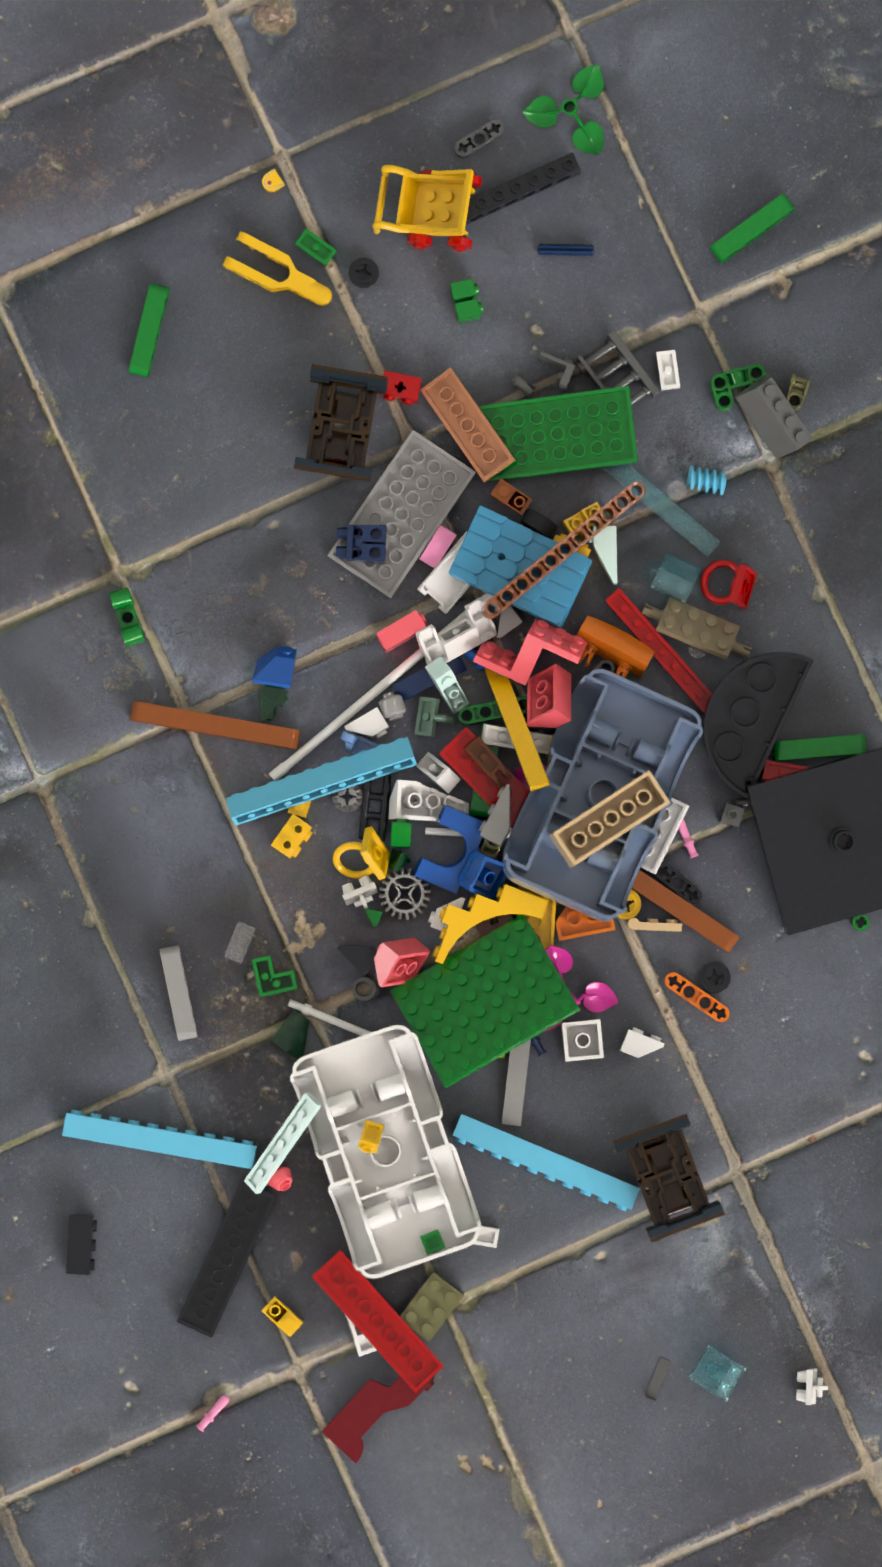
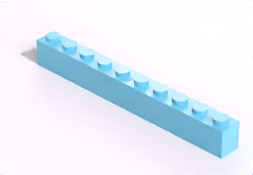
M408 737L398 738L394 742L380 744L370 750H362L358 754L342 757L335 762H327L320 767L306 769L302 773L288 775L284 779L270 781L266 785L253 787L242 793L232 794L226 798L231 819L235 826L415 766L417 762Z
M71 1109V1113L67 1112L65 1116L62 1136L248 1169L254 1167L257 1145H253L254 1141L242 1139V1143L234 1142L235 1138L223 1136L222 1140L215 1138V1134L204 1133V1136L196 1135L197 1131L186 1129L185 1133L177 1132L178 1128L166 1126V1129H160L158 1124L147 1123V1126L139 1125L140 1121L128 1119V1123L120 1122L121 1118L109 1116V1119H103L101 1114L90 1113V1116L82 1115L83 1111Z
M463 1114L460 1115L452 1135L456 1137L455 1141L464 1145L466 1142L474 1144L472 1148L481 1152L484 1149L491 1151L490 1155L501 1160L503 1156L508 1158V1163L517 1167L520 1164L527 1166L526 1170L531 1173L537 1174L539 1171L544 1173V1178L553 1182H555V1179L563 1181L562 1185L567 1188L573 1189V1186L580 1188V1193L589 1197L591 1193L599 1196L597 1200L608 1204L609 1201L616 1203L615 1207L625 1212L627 1208L632 1210L640 1190L639 1187Z

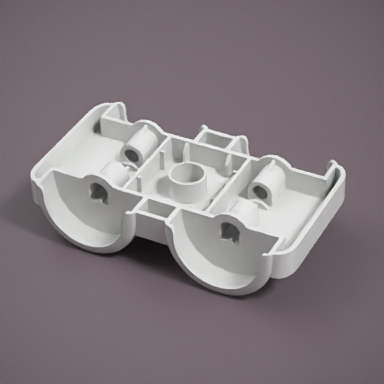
M389 1026L299 1058L293 1066L290 1081L299 1101L305 1093H310L322 1105L308 1124V1129L315 1154L319 1159L323 1160L330 1181L328 1192L338 1214L354 1268L361 1271L368 1278H379L472 1245L479 1236V1229L481 1227L480 1217L457 1150L453 1144L448 1142L440 1119L443 1116V1110L416 1034L411 1033L405 1026ZM366 1120L385 1125L377 1153H366L358 1148ZM438 1229L445 1248L427 1255L420 1236Z

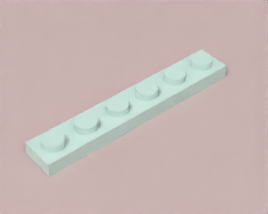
M305 1093L245 1178L244 1182L255 1194L262 1192L322 1106L310 1093Z

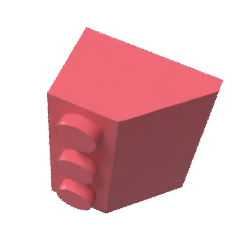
M554 664L530 677L527 682V726L558 728L571 721V673L558 664Z
M416 938L382 942L378 946L374 957L379 986L387 987L404 984L409 979L418 975L431 950Z

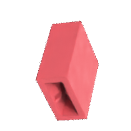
M415 610L377 632L376 635L383 649L388 653L416 637L415 633L425 628L427 621L422 612L418 614Z

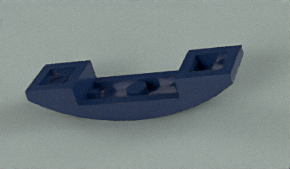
M461 656L446 663L454 676L467 671ZM426 668L390 687L394 695H401L403 701L435 686Z

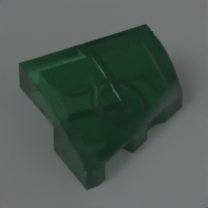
M293 1009L271 1041L298 1060L304 1055L310 1020Z

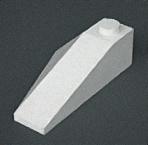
M396 780L389 800V819L436 821L444 803L468 814L469 803L451 795H446L434 788L427 787L417 781Z

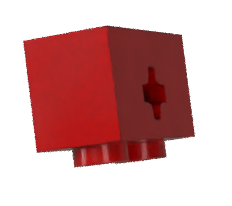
M384 371L383 376L388 377L386 395L380 394L384 400L394 401V399H398L407 405H413V403L418 402L422 378ZM400 385H403V389L406 390H402L401 393H398V389L396 388H399Z

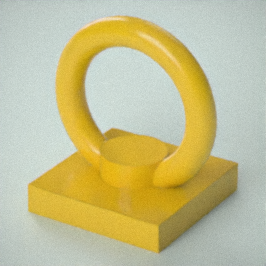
M370 826L365 828L362 843L347 842L336 848L333 853V864L346 877L360 879L374 873L381 880L386 878L390 852L373 827ZM350 849L360 850V854L369 867L362 871L349 870L342 865L340 861L341 854Z

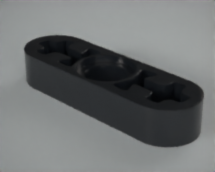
M661 863L660 867H667L666 872L669 875L672 872L675 875L670 879L669 883L665 881L668 879L666 875H659V870L655 876L688 903H698L702 898L701 891L669 864ZM675 878L683 880V887L681 889L673 887L672 882ZM687 884L690 885V888H688L690 892H697V900H689L690 895L686 892L684 895L680 893L686 888Z

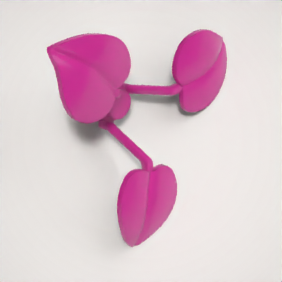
M554 945L548 946L545 951L564 981L562 973H566L572 968V956L563 948ZM602 982L589 983L586 986V993H582L578 999L574 993L570 992L577 1005L583 999L585 1008L590 1012H602L618 1004L614 991ZM562 1020L561 1022L557 1023L556 1025L550 1027L545 1031H549L551 1029L558 1027L564 1020Z

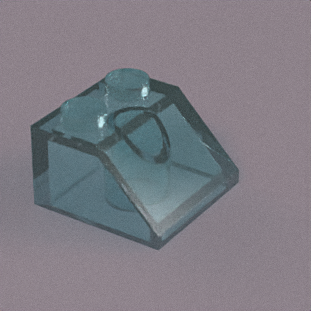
M666 553L651 588L685 603L701 569Z
M708 1345L689 1378L727 1402L747 1368Z

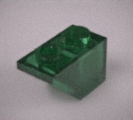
M264 685L258 692L260 717L263 723L266 721L270 722L277 714L275 710L278 706L283 707L288 701L287 695L289 693L282 687Z

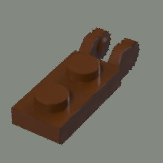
M479 736L463 748L499 788L503 784L494 775L496 771L500 769L506 779L510 780L512 778L503 767V763Z

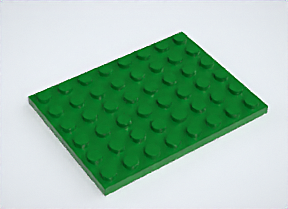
M522 914L447 957L443 964L437 963L409 979L404 984L390 990L445 1088L580 1011L527 918Z

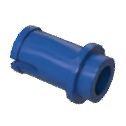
M474 648L467 651L464 656L476 666V670L483 671L486 667L473 662L477 651Z

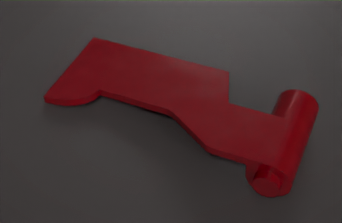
M400 1376L390 1387L370 1379L322 1430V1433L351 1460L357 1463L364 1447L361 1437L385 1412L407 1407L424 1389L428 1391L435 1384L432 1381L435 1377H432L416 1393Z

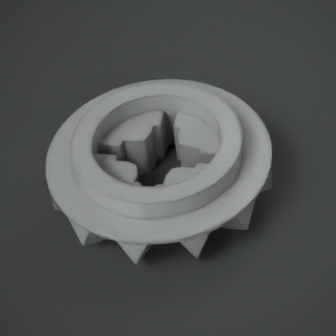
M358 785L332 794V800L337 809L343 812H352L360 807L363 794ZM347 789L350 795L356 796V798L349 800L348 805L345 799L339 798V796L346 794Z

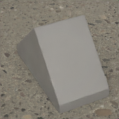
M508 606L500 614L497 640L503 639L523 623L511 606Z

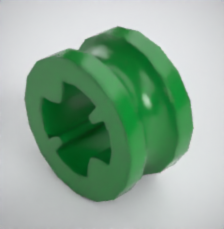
M864 914L853 917L851 921L852 927L857 931L866 930L869 926V918ZM863 917V921H866V924L859 928L855 921Z

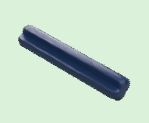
M539 244L538 254L593 256L594 245Z

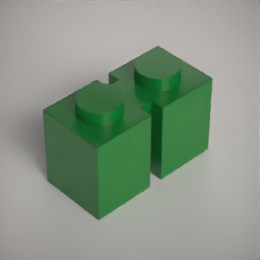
M472 278L450 283L458 323L481 319V313L484 310L482 302H478L476 297L479 294L477 283H473Z

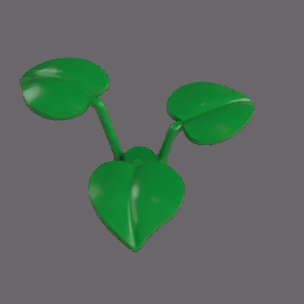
M592 65L581 70L573 79V90L576 93H581L578 97L566 99L562 103V107L556 110L557 104L554 99L549 96H540L533 100L523 110V113L532 124L541 128H549L557 123L556 114L562 111L567 116H574L581 127L573 133L575 147L582 152L597 155L601 152L604 145L603 130L594 121H589L583 125L577 116L578 105L576 103L583 96L588 99H594L603 92L604 80L599 65Z

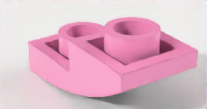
M440 525L421 555L420 560L435 568L450 548L457 534Z

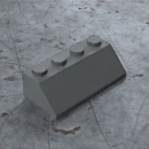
M762 376L735 396L776 459L800 449L813 439L771 376Z

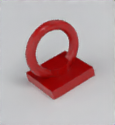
M717 560L704 569L700 578V588L704 597L712 603L728 604L732 602L737 607L747 610L757 573L747 565L740 564L738 566L730 560ZM720 567H727L736 575L731 582V593L724 597L713 595L708 588L710 574Z

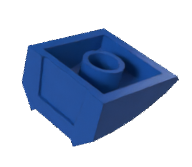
M479 851L469 854V858L459 875V885L468 891L496 901L497 890L499 887H503L507 879L503 870L504 862Z

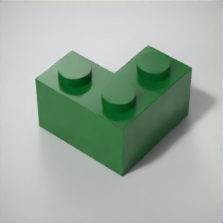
M271 955L252 959L260 997L298 989L294 970L275 974Z

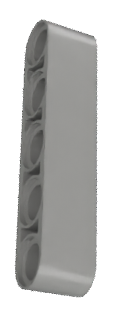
M179 945L161 948L160 956L178 1041L196 1038L198 1034Z

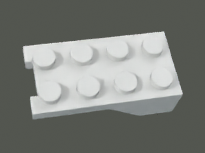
M468 531L463 534L417 588L423 595L428 593L440 605L438 608L444 614L449 612L471 586L448 573Z

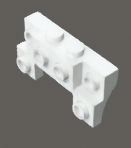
M481 597L464 606L467 618L437 634L435 627L431 624L415 633L427 665L440 656L448 663L497 635L496 627L492 620L482 615L481 609L485 603Z

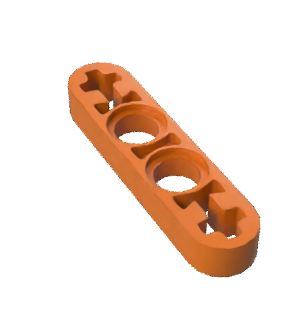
M671 972L665 976L664 983L668 989L715 1021L724 1022L729 1018L730 1012L725 1005L678 973ZM674 976H676V981L680 984L682 983V980L686 982L681 987L680 992L676 990L679 988L677 985H669V977L673 978ZM691 986L694 989L692 997L684 995L685 987ZM707 997L710 1000L708 1008L700 1006L699 1001L701 998ZM714 1002L717 1004L715 1006L716 1009L721 1010L723 1008L725 1010V1018L720 1017L718 1019V1014L713 1010L712 1014L708 1012L713 1007Z

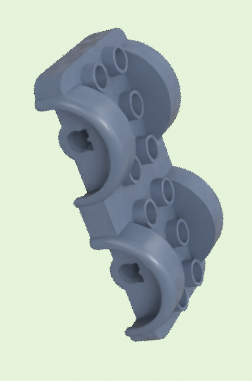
M596 669L591 671L589 675H585L571 696V721L556 728L549 747L550 760L545 769L549 786L530 791L508 838L503 852V861L505 862L503 870L507 878L520 886L595 920L609 922L618 917L619 914L624 913L628 908L626 903L636 876L649 850L658 839L656 830L665 809L673 804L671 798L679 776L691 751L703 734L702 721L697 712L604 669ZM650 770L669 799L670 804L570 868L549 835Z

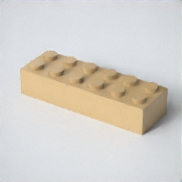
M649 770L549 835L568 866L572 868L670 804V801Z

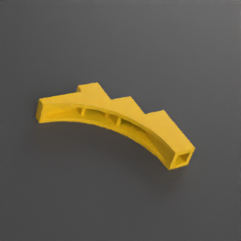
M503 884V887H499L495 896L498 898L497 902L475 894L474 897L469 899L467 905L470 908L469 912L447 904L446 907L441 908L439 914L440 922L446 924L447 927H443L439 936L442 939L439 946L436 945L432 954L435 957L434 961L443 964L449 950L458 938L471 927L486 919L507 914H522L542 919L548 900Z

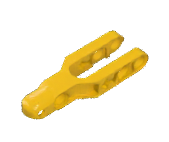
M242 231L239 232L236 240L249 246L251 250L254 251L255 249L265 254L268 259L288 268L290 275L285 281L277 282L228 256L222 264L225 268L271 292L289 290L319 306H326L331 302V290L313 278L297 271L289 255Z

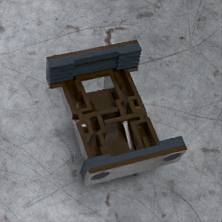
M312 364L310 382L319 383L307 455L306 458L295 457L294 469L371 482L373 471L364 468L369 439L367 438L370 437L377 393L386 395L388 377ZM337 386L360 389L359 395L337 391ZM334 423L349 425V429L334 427Z
M687 1113L613 1141L617 1154L626 1151L653 1221V1225L645 1227L651 1242L725 1215L722 1205L718 1200L709 1203L682 1129L691 1125ZM672 1172L675 1173L676 1177L661 1182L660 1177ZM690 1208L692 1209V1211L670 1219L671 1215L677 1214Z

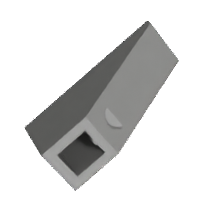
M509 784L506 787H501L497 795L499 797L496 804L493 803L488 811L490 817L487 822L484 820L479 828L481 837L502 847L510 832L511 787Z

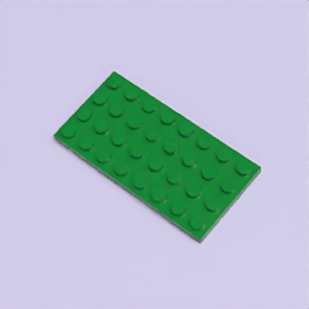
M629 386L479 406L516 459V461L487 482L638 463Z

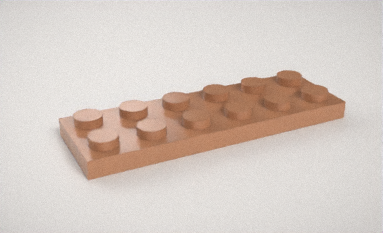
M451 367L420 389L483 482L486 483L516 461Z

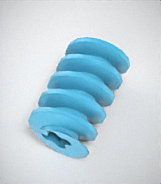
M691 465L686 486L689 484L690 490H693L695 485H697L698 491L705 487L706 493L712 488L713 494L720 489V495H723L727 475L724 477L723 471H720L717 475L716 469H713L711 474H709L708 468H705L702 473L701 467L694 471V467Z

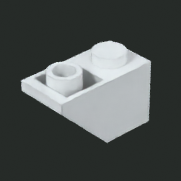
M633 1027L632 1030H627L619 1051L639 1058L663 1048L664 1043L661 1042L662 1038L652 1034L649 1038L643 1035L644 1031Z

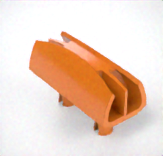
M588 615L576 635L588 642L579 660L580 664L587 657L585 666L588 667L594 655L597 654L619 666L615 674L626 678L629 672L641 678L655 653L650 647L630 634Z

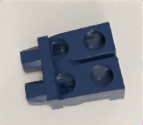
M348 525V527L337 528V539H346L347 546H336V557L344 558L347 561L385 564L386 525Z

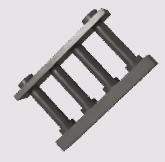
M615 331L608 334L607 344L586 360L581 355L577 357V367L582 373L586 372L598 390L606 389L601 383L603 379L622 365H628L631 369L630 374L612 388L627 386L634 380H639L643 386L640 391L631 396L632 405L646 395L654 398L660 392ZM616 349L620 354L618 356L619 359L595 375L589 366L609 351Z

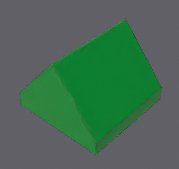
M370 909L365 910L373 927L376 928L383 912Z

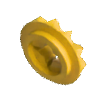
M633 890L630 891L627 901L634 902L629 905V912L626 910L618 915L621 919H631L641 909V899Z

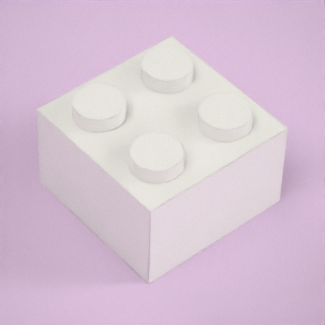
M600 1019L561 1023L565 1062L604 1058Z

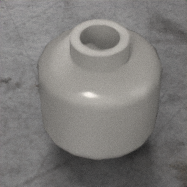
M394 692L386 693L383 695V699L379 701L382 716L385 719H389V721L402 718L406 712L403 698L399 694L394 695Z

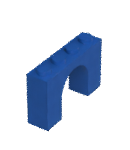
M444 803L436 821L459 832L463 836L465 843L464 852L456 862L448 865L439 864L420 856L413 874L418 878L457 894L458 890L461 891L463 888L459 885V875L469 858V854L480 851L481 845L479 844L483 837L480 836L481 831H479V828L484 820Z

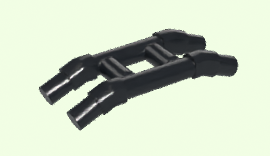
M391 774L383 777L382 793L371 792L372 780L364 782L358 836L361 840H363L368 819L379 820L378 836L382 842L385 841ZM370 800L381 801L380 812L369 811Z

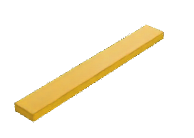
M484 668L530 790L534 791L549 786L548 778L509 678Z

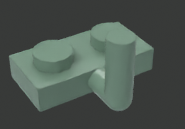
M420 697L414 735L435 737L437 722L455 725L456 719L438 714L440 699Z

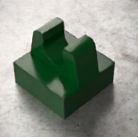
M393 848L388 867L401 872L400 869L403 863H410L411 860L407 857L408 855Z

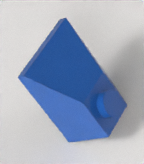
M278 646L257 659L252 683L290 688L295 670L297 649L288 646Z

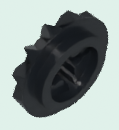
M359 258L351 264L349 278L357 287L369 288L379 278L378 266L369 258ZM365 266H367V273L370 275L365 276L362 281L361 274L358 272L363 271Z
M709 963L700 972V982L703 988L709 992H722L730 984V972L722 963ZM713 969L717 975H723V977L718 979L717 986L714 980H707V978L713 976Z

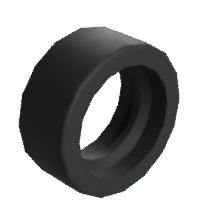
M527 509L520 520V523L525 527L549 539L553 537L558 528L553 521L532 509Z

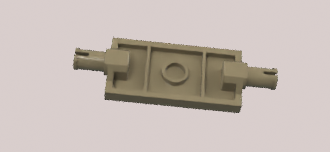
M669 597L665 609L660 610L647 603L643 609V615L657 620L658 626L656 631L724 660H727L731 652L746 659L749 657L752 647L736 642L737 639H735L740 628L739 625L672 597Z

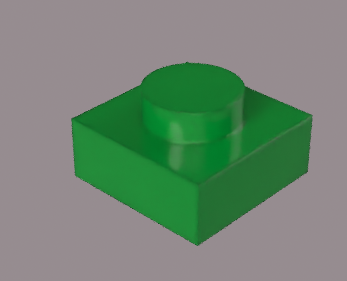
M438 1229L420 1236L427 1255L445 1248Z

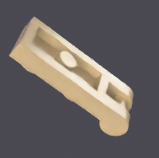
M631 918L627 922V926L631 930L682 931V924H678V920L666 919V923H658V919H647V922H639L638 919Z

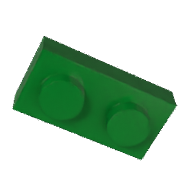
M308 229L304 230L295 243L297 247L325 267L337 253L336 249Z

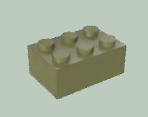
M432 1271L399 1316L413 1331L430 1342L464 1294L436 1272Z

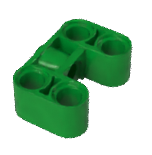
M754 364L714 375L710 382V389L716 409L721 412L728 411L733 404L731 391L743 386L749 387L760 379L752 377V370H758L761 373V377L766 375L764 367ZM722 380L724 387L717 388L714 385V381ZM720 398H726V399H728L729 405H728V406H722V405H720L719 399H720Z
M126 587L110 592L111 602L117 612L126 647L146 642L134 609V602L129 588ZM126 614H132L133 620L130 623H125L123 617Z

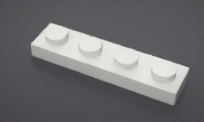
M490 724L483 725L481 739L485 744L515 749L506 727ZM529 731L537 752L549 754L552 735Z

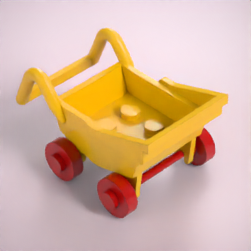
M395 165L382 166L375 221L372 224L375 234H379L381 229L397 233H416L408 235L407 243L413 245V248L421 250L425 249V247H432L433 238L426 235L450 236L448 237L447 246L453 248L454 251L464 252V250L472 249L473 241L465 238L468 237L465 227L470 194L475 193L473 187H481V177L477 176L472 169L444 171L427 169L417 174L409 169ZM389 172L403 175L396 224L382 221Z

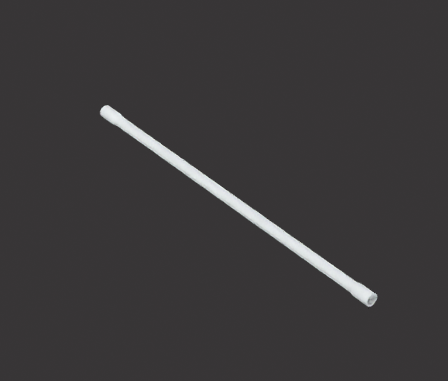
M488 593L481 596L484 603L493 597ZM466 611L462 612L440 632L467 618ZM419 648L287 760L268 773L274 781L282 778L294 765L425 657L422 649Z

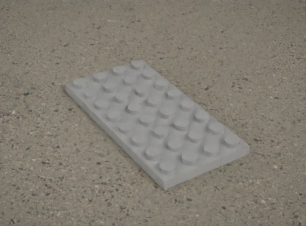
M412 430L348 524L387 526L385 564L347 561L344 558L336 557V546H347L346 539H338L327 556L391 599L476 472Z

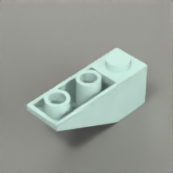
M441 656L425 666L429 676L453 714L469 704L452 670Z

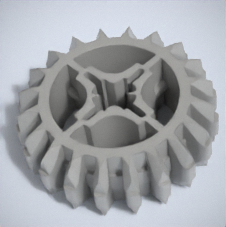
M401 868L400 875L394 870L393 874L395 877L392 878L388 874L387 878L390 881H382L386 888L380 887L379 890L384 891L385 895L381 894L379 898H385L386 901L381 902V906L388 904L385 911L388 912L392 909V917L397 912L399 913V920H401L402 914H405L406 920H409L408 914L412 913L413 918H416V910L422 914L423 911L420 907H428L423 901H430V897H425V894L431 893V890H424V887H427L429 883L422 884L421 881L423 879H418L416 876L411 875L412 869L409 868L408 873L404 874V868ZM408 878L414 882L408 887H403L396 880ZM391 885L398 891L397 897L392 902L389 900ZM398 886L405 890L413 887L408 893L412 902L409 899H405V897L397 901L401 896ZM417 886L421 890V898L418 904L412 898V892ZM402 901H406L413 908L400 910L395 906Z

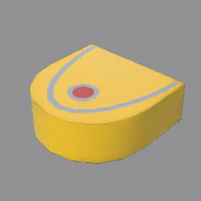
M275 169L265 174L262 179V185L268 192H275L285 186Z

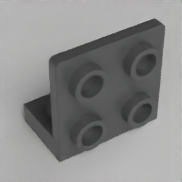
M540 351L538 354L539 362L561 370L557 379V384H559L558 390L566 393L575 371V365L567 358H562V360L556 358L555 354L550 351Z

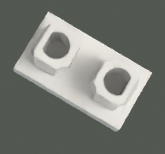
M368 875L359 879L361 887L354 890L352 883L342 886L344 893L342 896L347 906L354 903L356 908L363 905L366 910L368 909L367 903L373 901L371 895L379 893L375 883L371 881Z
M815 1368L797 1372V1382H805L806 1390L798 1389L796 1400L805 1402V1405L816 1404V1390L817 1397H822L823 1390H828V1385H823V1378L817 1377V1369Z

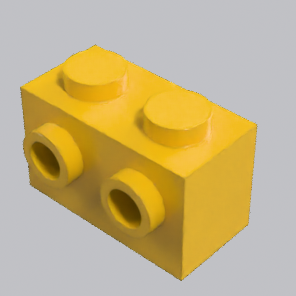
M292 814L271 846L289 859L292 856L296 858L302 849L299 847L303 841L307 842L313 834L311 832L312 827Z

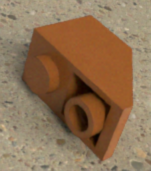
M500 479L490 494V498L521 516L533 500L503 479Z

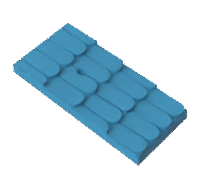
M480 505L448 573L494 596L556 546L558 542ZM560 546V551L563 554H567V548ZM574 552L511 605L558 628H562L592 564V560L578 552ZM546 558V564L553 566L552 559ZM532 569V570H531L532 576L535 577V578H538V577H539L538 571L535 570V569ZM517 581V587L523 590L525 588L523 582ZM502 593V598L505 601H510V596L507 593Z

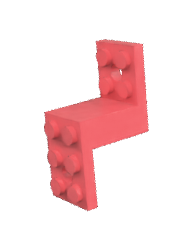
M535 618L518 655L511 650L498 647L494 642L485 641L481 644L473 662L526 686L543 648L578 664L588 642L584 641L580 636H573L567 633L562 628L549 625L545 620Z

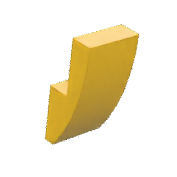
M595 502L564 520L562 524L568 534L594 515L601 507L598 502ZM593 523L588 524L589 528L595 526Z

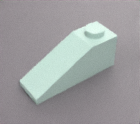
M606 526L590 539L589 543H593V549L612 585H617L616 526Z

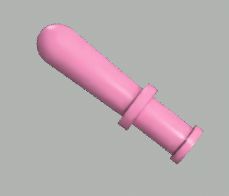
M683 819L678 830L685 843L683 845L684 847L686 846L691 859L699 854L696 852L693 844L695 842L691 839Z
M222 1395L211 1410L204 1414L205 1417L196 1427L203 1432L206 1426L214 1421L213 1418L228 1404L229 1397Z

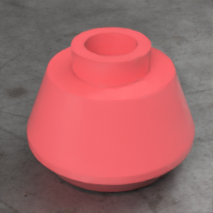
M285 1166L278 1167L269 1180L268 1185L277 1191L288 1190L292 1183L290 1169Z

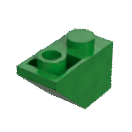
M396 819V822H392L391 847L410 848L411 823H408V819Z

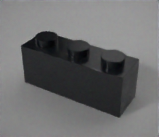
M69 1215L66 1274L90 1275L91 1270H95V1259H92V1251H96V1240L93 1239V1232H97V1220H94L93 1215Z

